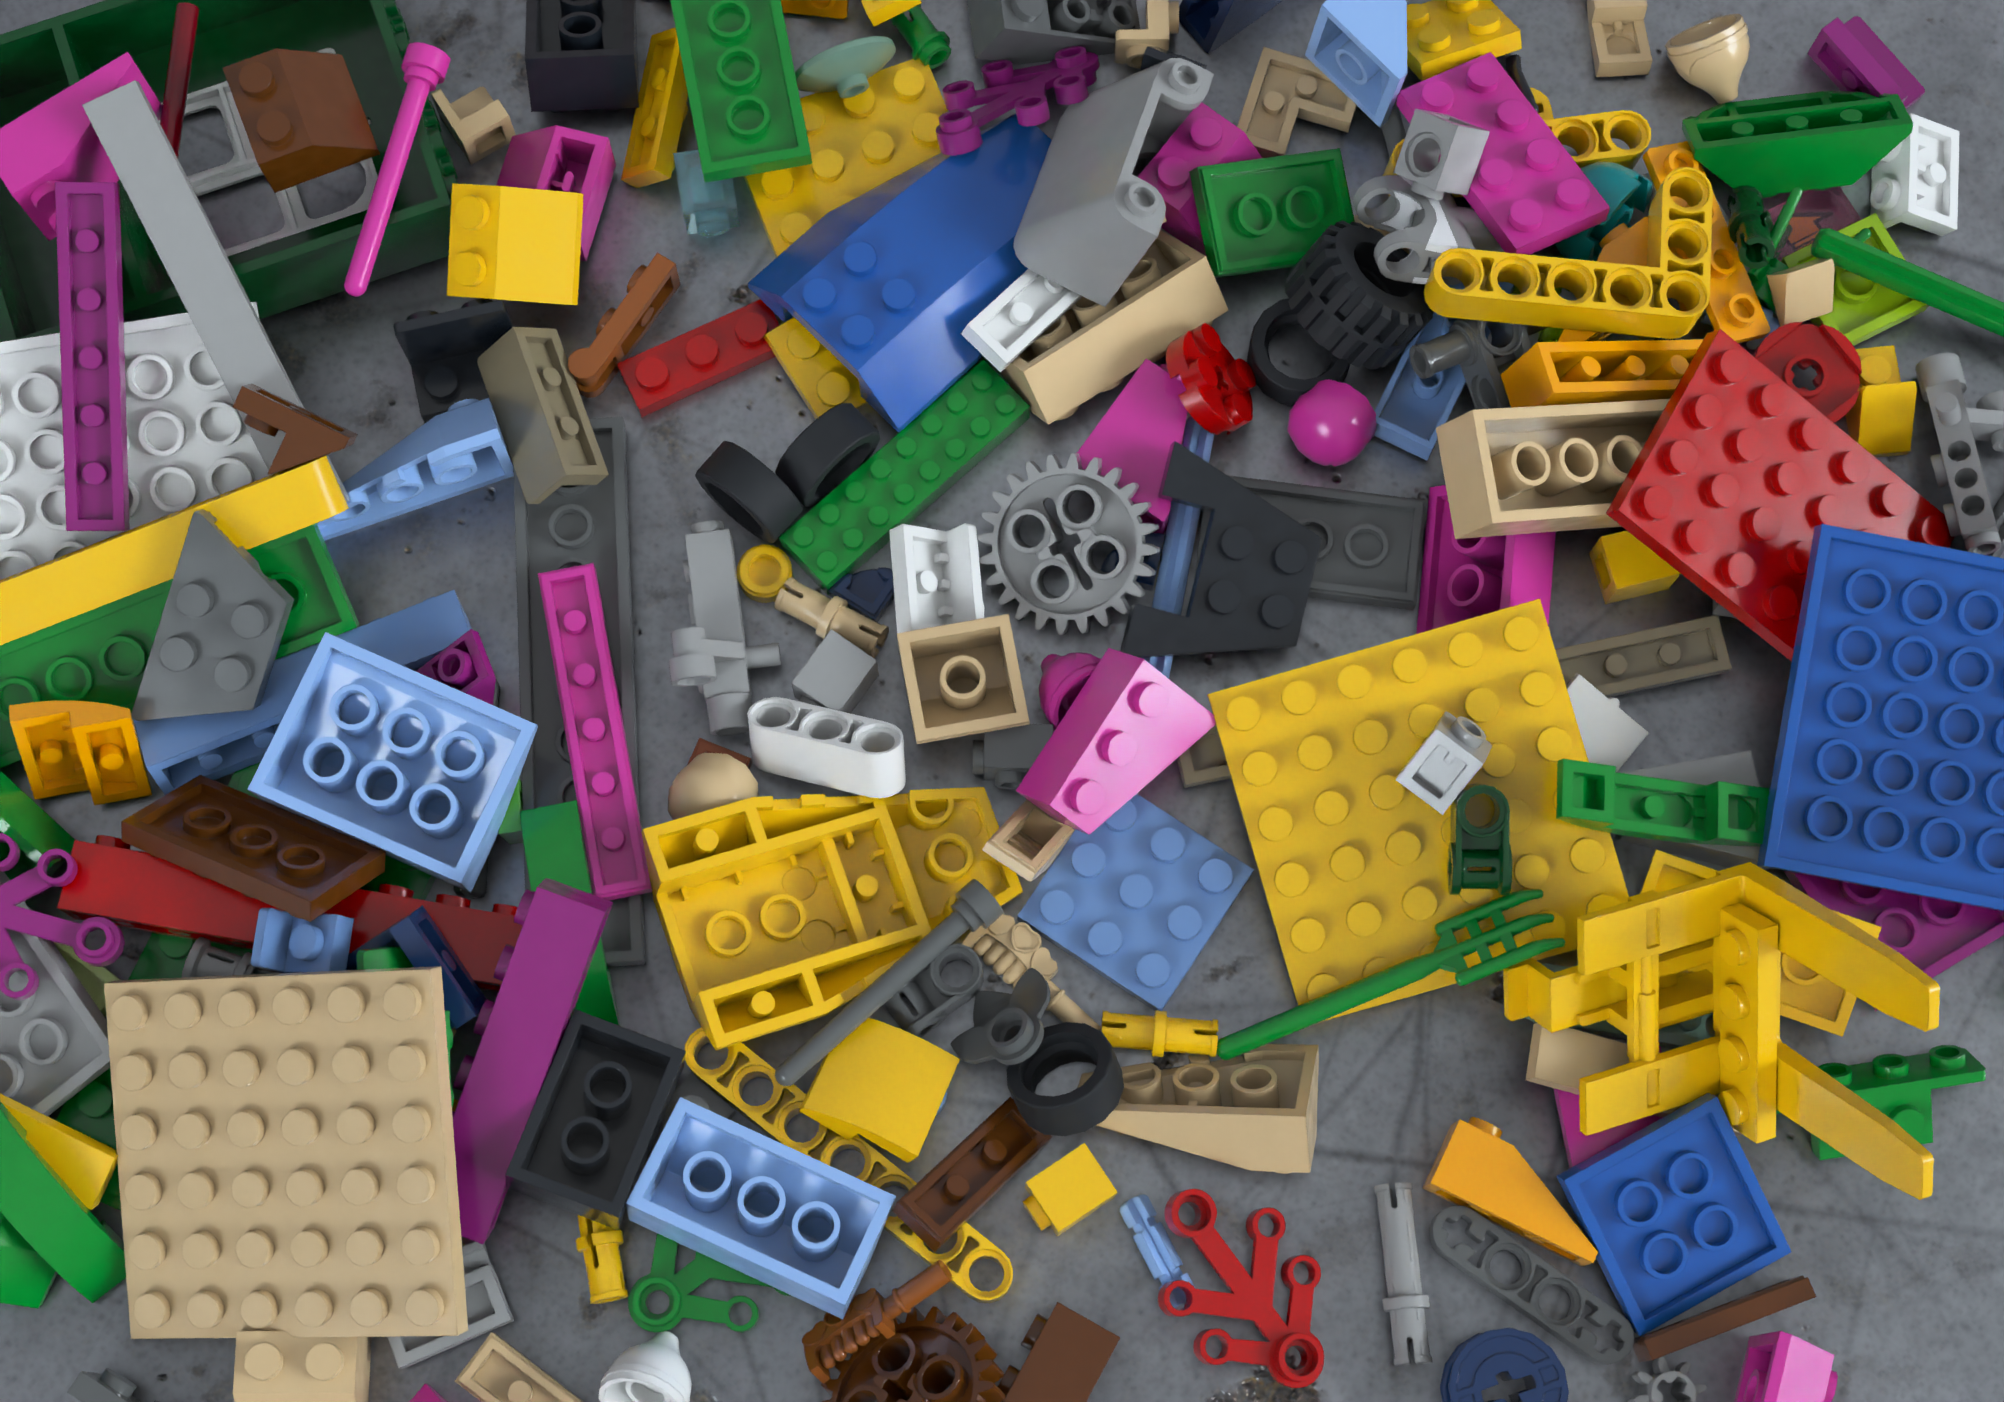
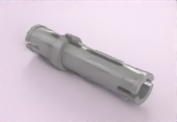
M1389 1183L1377 1185L1374 1187V1192L1377 1196L1388 1298L1383 1299L1384 1312H1390L1394 1350L1393 1363L1394 1366L1411 1365L1409 1340L1411 1339L1413 1340L1415 1363L1417 1365L1432 1363L1424 1310L1430 1308L1429 1295H1423L1411 1192L1413 1189L1412 1183H1395L1396 1208H1393L1392 1190Z

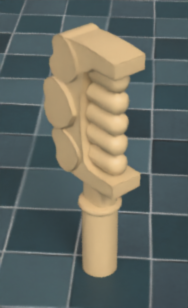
M1002 914L987 929L980 926L975 932L971 931L962 942L963 945L970 947L976 952L978 957L983 956L984 964L988 966L993 965L992 970L995 974H1003V981L1007 984H1013V990L1021 976L1029 968L1036 969L1046 979L1050 988V1002L1046 1011H1051L1062 1023H1085L1097 1030L1102 1029L1099 1024L1065 994L1064 989H1059L1051 981L1058 972L1057 962L1051 958L1049 950L1042 947L1040 935L1033 931L1028 924L1024 922L1016 924L1014 917Z

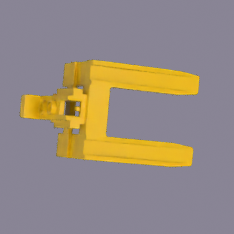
M1752 862L1716 871V877L1661 893L1651 890L1630 896L1626 903L1578 916L1577 966L1553 972L1532 958L1503 969L1504 1015L1508 1020L1515 1021L1530 1017L1551 1033L1579 1024L1587 1026L1606 1020L1627 1035V1057H1629V1063L1579 1078L1580 1132L1586 1136L1688 1104L1707 1093L1712 1095L1720 1093V1059L1718 1056V1044L1720 1042V1006L1718 1003V991L1720 989V952L1718 949L1720 908L1736 903L1744 904L1778 924L1776 1110L1880 1180L1918 1200L1932 1196L1934 1166L1932 1153L1894 1120L1781 1041V952L1881 1012L1925 1032L1936 1029L1939 1026V984L1896 950ZM1713 962V973L1703 969L1677 977V972ZM1713 1013L1715 1036L1659 1053V1029Z

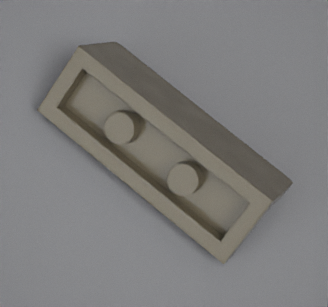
M512 327L478 357L477 363L527 504H540L562 485H597L609 473L575 379L569 371L568 360L557 329Z

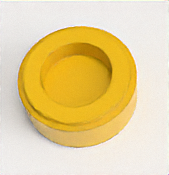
M762 544L748 549L741 556L737 565V578L741 590L747 597L756 602L771 603L776 601L781 588L788 592L789 589L784 587V583L793 577V569L789 557L783 550L773 545Z

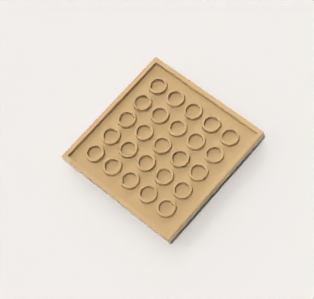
M441 966L117 980L104 983L131 1339L236 1338L237 1331H287L292 1337L459 1336L468 1331Z

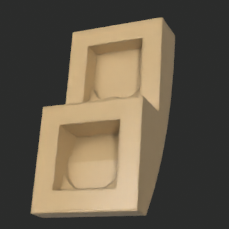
M1586 0L1596 77L1649 75L1653 60L1644 23L1648 6L1647 0Z

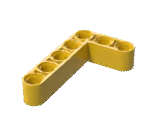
M1680 167L1667 175L1649 208L1647 266L1454 248L1441 253L1436 259L1424 288L1425 302L1436 314L1449 318L1664 339L1681 338L1693 328L1707 307L1710 298L1713 205L1711 182L1704 173L1691 167ZM1676 196L1684 199L1690 207L1679 206L1671 197ZM1669 247L1683 250L1689 259L1678 258L1672 254ZM1442 278H1457L1463 283L1465 288H1450ZM1498 283H1511L1519 289L1521 294H1508L1501 289ZM1562 287L1570 290L1576 297V300L1563 299L1557 294L1555 288ZM1611 293L1623 294L1630 300L1632 306L1619 304L1613 299ZM1673 298L1681 301L1686 306L1687 311L1676 310L1669 304L1667 299Z

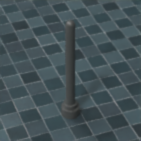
M972 879L955 894L957 901L951 905L953 912L781 1063L775 1071L777 1082L782 1086H791L796 1083L968 929L972 932H975L980 926L987 929L1004 912L991 893L976 879Z

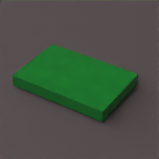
M1340 148L1200 166L1189 171L1205 253L1215 278L1293 267L1330 225H1335L1339 221H1345L1349 224L1352 221L1355 222Z

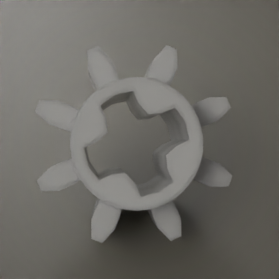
M1660 1357L1652 1362L1654 1374L1649 1375L1641 1371L1633 1372L1631 1376L1641 1385L1638 1396H1633L1628 1402H1662L1664 1396L1657 1390V1386L1669 1383L1674 1384L1671 1394L1678 1400L1677 1402H1696L1697 1394L1704 1392L1707 1387L1704 1384H1694L1687 1376L1690 1372L1691 1363L1681 1362L1675 1367L1674 1371H1669L1667 1361L1664 1357Z

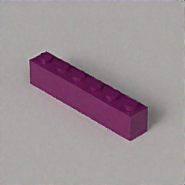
M545 878L537 886L535 892L526 889L514 917V923L522 925L520 935L515 947L506 944L501 953L493 977L502 981L495 1002L486 999L481 1008L473 1033L482 1036L475 1057L467 1054L464 1057L453 1088L462 1091L455 1112L452 1111L461 1237L480 1244L485 1243L496 1224L508 1191L505 1177L506 1171L572 1017L613 902L549 878Z

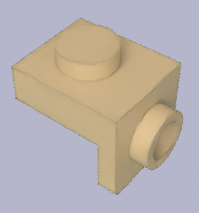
M1146 0V29L1116 31L1115 63L1127 64L1133 68H1141L1147 46L1169 50V34L1179 33V1Z

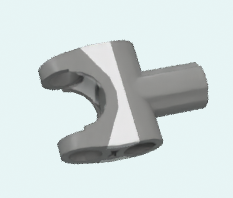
M1386 175L1374 177L1366 181L1358 188L1354 195L1353 205L1359 220L1364 224L1374 226L1375 229L1390 232L1379 240L1374 248L1373 255L1380 273L1386 278L1426 285L1436 259L1441 253L1449 249L1465 248L1504 252L1473 208L1457 207L1452 193L1445 192L1443 200L1428 198L1411 191L1412 180L1400 175ZM1376 195H1390L1388 200L1378 207H1365L1367 202ZM1409 248L1410 254L1399 262L1386 260L1388 255L1394 250ZM1454 277L1442 278L1446 285L1462 283Z

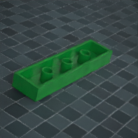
M983 359L779 537L781 547L828 596L830 588L838 580L847 574H853L890 542V529L901 524L909 525L1030 418V406Z

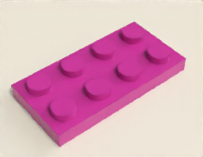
M1491 52L1400 90L1396 106L1409 123H1411L1415 108L1448 114L1490 131L1468 195L1463 196L1504 252L1531 255L1606 221L1610 210L1609 205Z

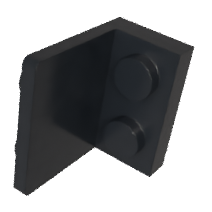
M475 299L463 304L461 309L442 313L431 310L419 311L409 315L405 321L393 324L395 336L411 365L420 414L424 423L436 415L448 412V408L458 401L472 398L480 401L489 398L477 360L479 356L514 327L504 301Z

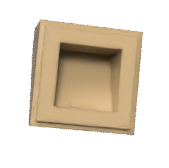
M1832 258L1815 259L1767 275L1780 327L1789 323L1804 322L1833 311L1835 268Z

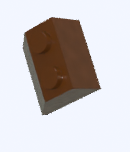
M276 48L223 67L258 166L274 193L380 155L343 55Z

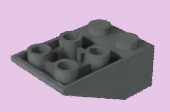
M967 0L976 59L991 61L1009 60L1015 64L1046 62L1054 60L1055 53L1059 50L1072 46L1085 47L1086 52H1092L1097 55L1115 54L1116 31L1140 29L1136 0Z

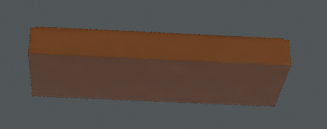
M1009 1097L898 1200L892 1211L936 1252L1048 1144L1052 1136L1045 1135L1029 1127L1019 1113L1014 1100Z
M1802 1275L1790 1278L1634 1338L1633 1348L1639 1362L1651 1361L1817 1296L1808 1277L1804 1278Z

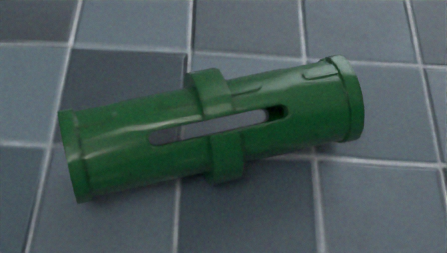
M1741 186L1733 190L1736 200L1731 195H1729L1727 200V206L1731 214L1728 230L1731 240L1734 243L1737 242L1740 262L1748 268L1759 269L1769 264L1766 255L1770 259L1774 258L1775 247L1770 236L1774 225L1770 213L1767 210L1764 212L1761 192L1752 186Z

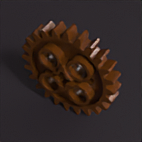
M914 1306L911 1308V1312L907 1313L905 1322L902 1323L897 1317L894 1318V1336L887 1339L881 1333L876 1338L870 1337L867 1345L861 1346L858 1344V1350L852 1353L853 1355L849 1360L841 1362L836 1360L834 1367L840 1372L838 1379H830L824 1384L821 1383V1386L832 1396L831 1399L822 1402H1001L1005 1400V1394L995 1384L1004 1377V1372L993 1361L997 1356L996 1351L986 1342L985 1337L972 1323L967 1325L956 1312H952L946 1317L936 1306H932L926 1317Z

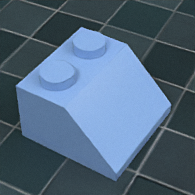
M1326 0L1321 5L1305 56L1378 127L1383 126L1388 121L1407 75V1Z

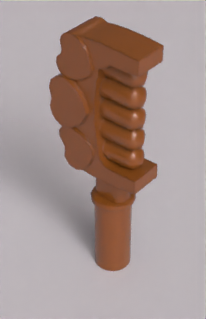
M938 1260L901 1287L893 1288L892 1294L886 1299L875 1288H870L865 1293L858 1294L854 1297L843 1319L826 1312L823 1321L816 1323L813 1329L802 1338L805 1358L810 1372L824 1384L831 1379L829 1369L835 1366L836 1360L839 1362L845 1360L847 1352L850 1354L855 1353L858 1350V1344L861 1346L867 1345L870 1337L876 1338L881 1333L887 1339L894 1336V1318L903 1312L910 1313L911 1308L953 1280L952 1274L945 1263Z

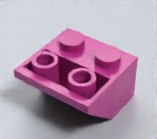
M558 125L512 136L496 186L584 194L580 260L585 262L588 258L616 168L609 138Z

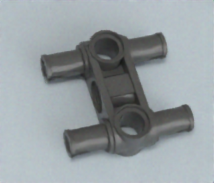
M1459 319L1453 323L1448 333L1425 343L1412 346L1409 351L1410 362L1416 374L1422 379L1432 377L1435 373L1460 364L1476 409L1511 408L1501 374L1532 347L1529 336L1548 327ZM1485 325L1491 331V344L1485 337Z

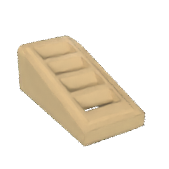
M1026 800L991 836L982 850L1021 877L1032 882L1053 864L1071 837L1074 829L1054 820L1029 800Z

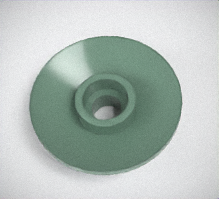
M885 36L864 37L844 42L817 54L801 65L795 72L798 90L814 93L838 91L840 98H850L863 93L870 86L868 78L879 72L894 56L896 47L893 40Z

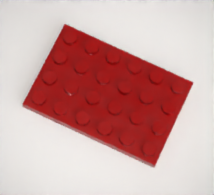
M1721 329L1709 332L1704 337L1606 512L1609 517L1791 662L1815 526L1820 524L1831 525L1946 548L1950 547L1954 539L1950 535L1946 517L1941 511Z

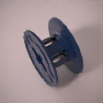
M1513 1328L1478 1333L1459 1344L1444 1364L1440 1383L1442 1402H1484L1481 1391L1499 1384L1495 1377L1497 1374H1499L1502 1381L1523 1378L1526 1389L1508 1395L1511 1402H1567L1569 1395L1565 1369L1553 1349L1534 1334ZM1497 1399V1400H1489V1401H1487V1402H1507V1401H1506L1505 1399Z

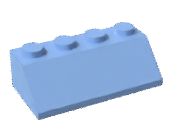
M680 1097L626 1202L630 1221L843 1319L867 1270L896 1196Z

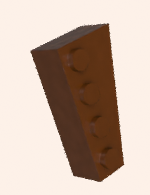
M1057 1302L1048 1319L1040 1314L1036 1315L1021 1343V1346L1030 1350L1021 1370L1009 1365L1004 1377H1002L997 1386L1005 1394V1400L1001 1402H1087L1120 1337Z

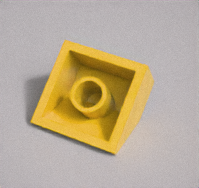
M452 183L447 296L578 305L584 194L507 186Z

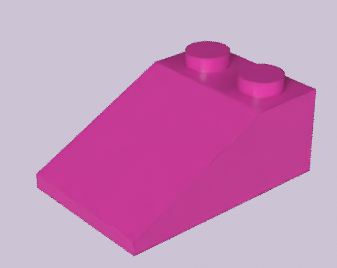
M128 52L0 128V178L11 195L48 241L57 237L55 182L117 183L119 181V177L82 105L136 80L140 83L158 121L161 119L162 104Z

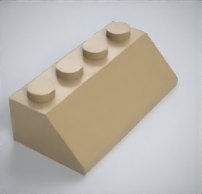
M1160 229L1156 240L1106 307L1081 297L1009 364L1001 374L1010 387L1030 406V411L1049 425L1054 421L1070 417L1078 410L1079 405L1098 393L1117 387L1124 377L1139 368L1146 358L1151 362L1161 359L1166 355L1170 342L1204 323L1211 326L1214 319L1229 309L1207 257Z

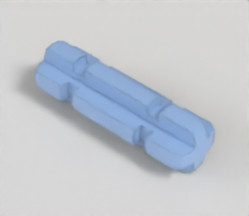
M1141 1194L1124 1202L1120 1206V1214L1128 1229H1134L1136 1235L1133 1236V1239L1154 1280L1159 1278L1162 1286L1167 1282L1177 1280L1187 1281L1194 1286L1188 1273H1182L1180 1266L1183 1263L1161 1222L1156 1223L1154 1216L1157 1213L1149 1197ZM1176 1287L1170 1294V1303L1173 1307H1178L1186 1302V1295L1182 1289Z

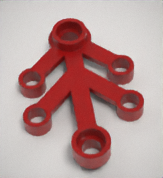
M1199 1189L1183 1190L1172 1195L1165 1206L1164 1215L1167 1226L1174 1234L1192 1239L1231 1293L1197 1289L1184 1280L1170 1281L1164 1284L1158 1293L1160 1309L1171 1317H1184L1191 1313L1249 1320L1255 1324L1267 1341L1231 1339L1230 1335L1222 1329H1205L1194 1340L1193 1350L1197 1359L1206 1365H1221L1227 1361L1267 1366L1273 1379L1289 1388H1302L1312 1384L1320 1376L1324 1366L1323 1347L1318 1338L1310 1332L1314 1287L1317 1286L1321 1278V1269L1318 1262L1311 1256L1298 1255L1288 1258L1283 1263L1281 1278L1285 1286L1290 1289L1285 1324L1272 1306L1278 1243L1286 1229L1283 1215L1275 1208L1266 1207L1254 1210L1247 1217L1246 1231L1253 1240L1251 1271L1249 1275L1214 1228L1217 1209L1210 1195ZM1183 1203L1189 1204L1195 1212L1194 1221L1189 1226L1182 1223L1179 1218V1208ZM1262 1215H1267L1273 1222V1231L1268 1237L1262 1235L1258 1229V1221ZM1299 1262L1307 1267L1309 1273L1308 1279L1304 1284L1298 1283L1293 1275L1294 1267ZM1176 1287L1182 1289L1186 1295V1303L1181 1310L1175 1309L1170 1303V1294ZM1212 1335L1220 1340L1222 1346L1221 1352L1216 1358L1210 1357L1205 1347L1206 1341ZM1292 1346L1299 1351L1301 1356L1300 1363L1295 1369L1290 1368L1285 1360V1354Z

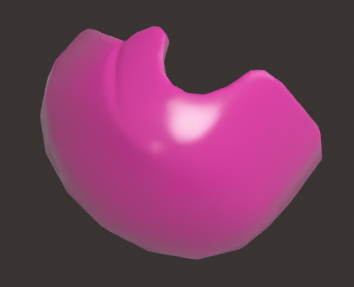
M1322 380L1310 391L1300 395L1293 408L1290 409L1287 432L1297 450L1312 462L1323 466L1332 465L1336 467L1354 460L1373 438L1376 432V413L1366 396L1349 384L1333 380Z

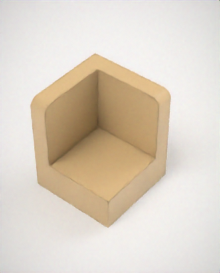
M479 87L452 103H449L440 88L431 93L440 118L471 165L509 144L512 136L516 135L509 114L499 99L495 101L492 99L485 87Z

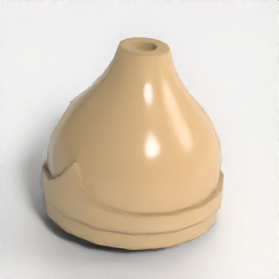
M1728 14L1704 21L1668 40L1665 45L1667 56L1673 63L1677 73L1685 81L1707 92L1718 104L1727 103L1738 97L1739 80L1749 57L1750 43L1747 34V24L1740 14Z

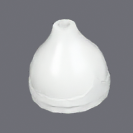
M668 1331L658 1332L649 1341L625 1350L614 1360L609 1370L604 1374L599 1388V1401L690 1402L692 1382L690 1372L680 1356L678 1338Z

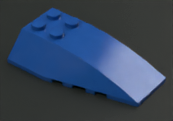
M1016 113L981 131L983 143L974 151L961 155H945L940 153L828 212L748 282V288L783 322L794 317L859 379L861 397L898 433L980 360L982 354L961 333L970 321L1028 269L1015 254L1013 247L1014 238L1052 140L1037 126L1027 127L1019 125Z

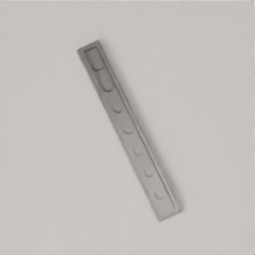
M134 80L83 104L82 106L233 402H235L242 386L254 384L304 408L140 83ZM238 410L242 420L244 421L246 413ZM245 424L269 470L286 433L278 430L277 435L274 437ZM327 454L326 457L346 502H348L350 498Z

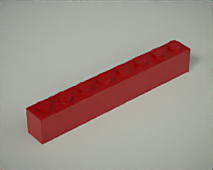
M97 835L95 843L74 840L71 856L77 863V875L70 884L62 887L57 906L59 910L78 920L104 917L118 927L193 940L204 937L209 939L211 943L253 950L259 910L261 908L281 910L258 899L247 897L241 892L209 878L200 877L194 872L167 860L151 856L147 852L130 850L131 845L122 842V839L105 835ZM380 884L378 892L358 889L323 913L354 919L349 953H351L423 905L479 989L499 992L502 984L501 980L493 978L501 953L506 944L513 947L516 946L522 929V925L514 923V917L518 908L516 906L494 904L492 912L472 909L470 908V900L454 895L437 894L435 902L414 899L413 890L390 884Z

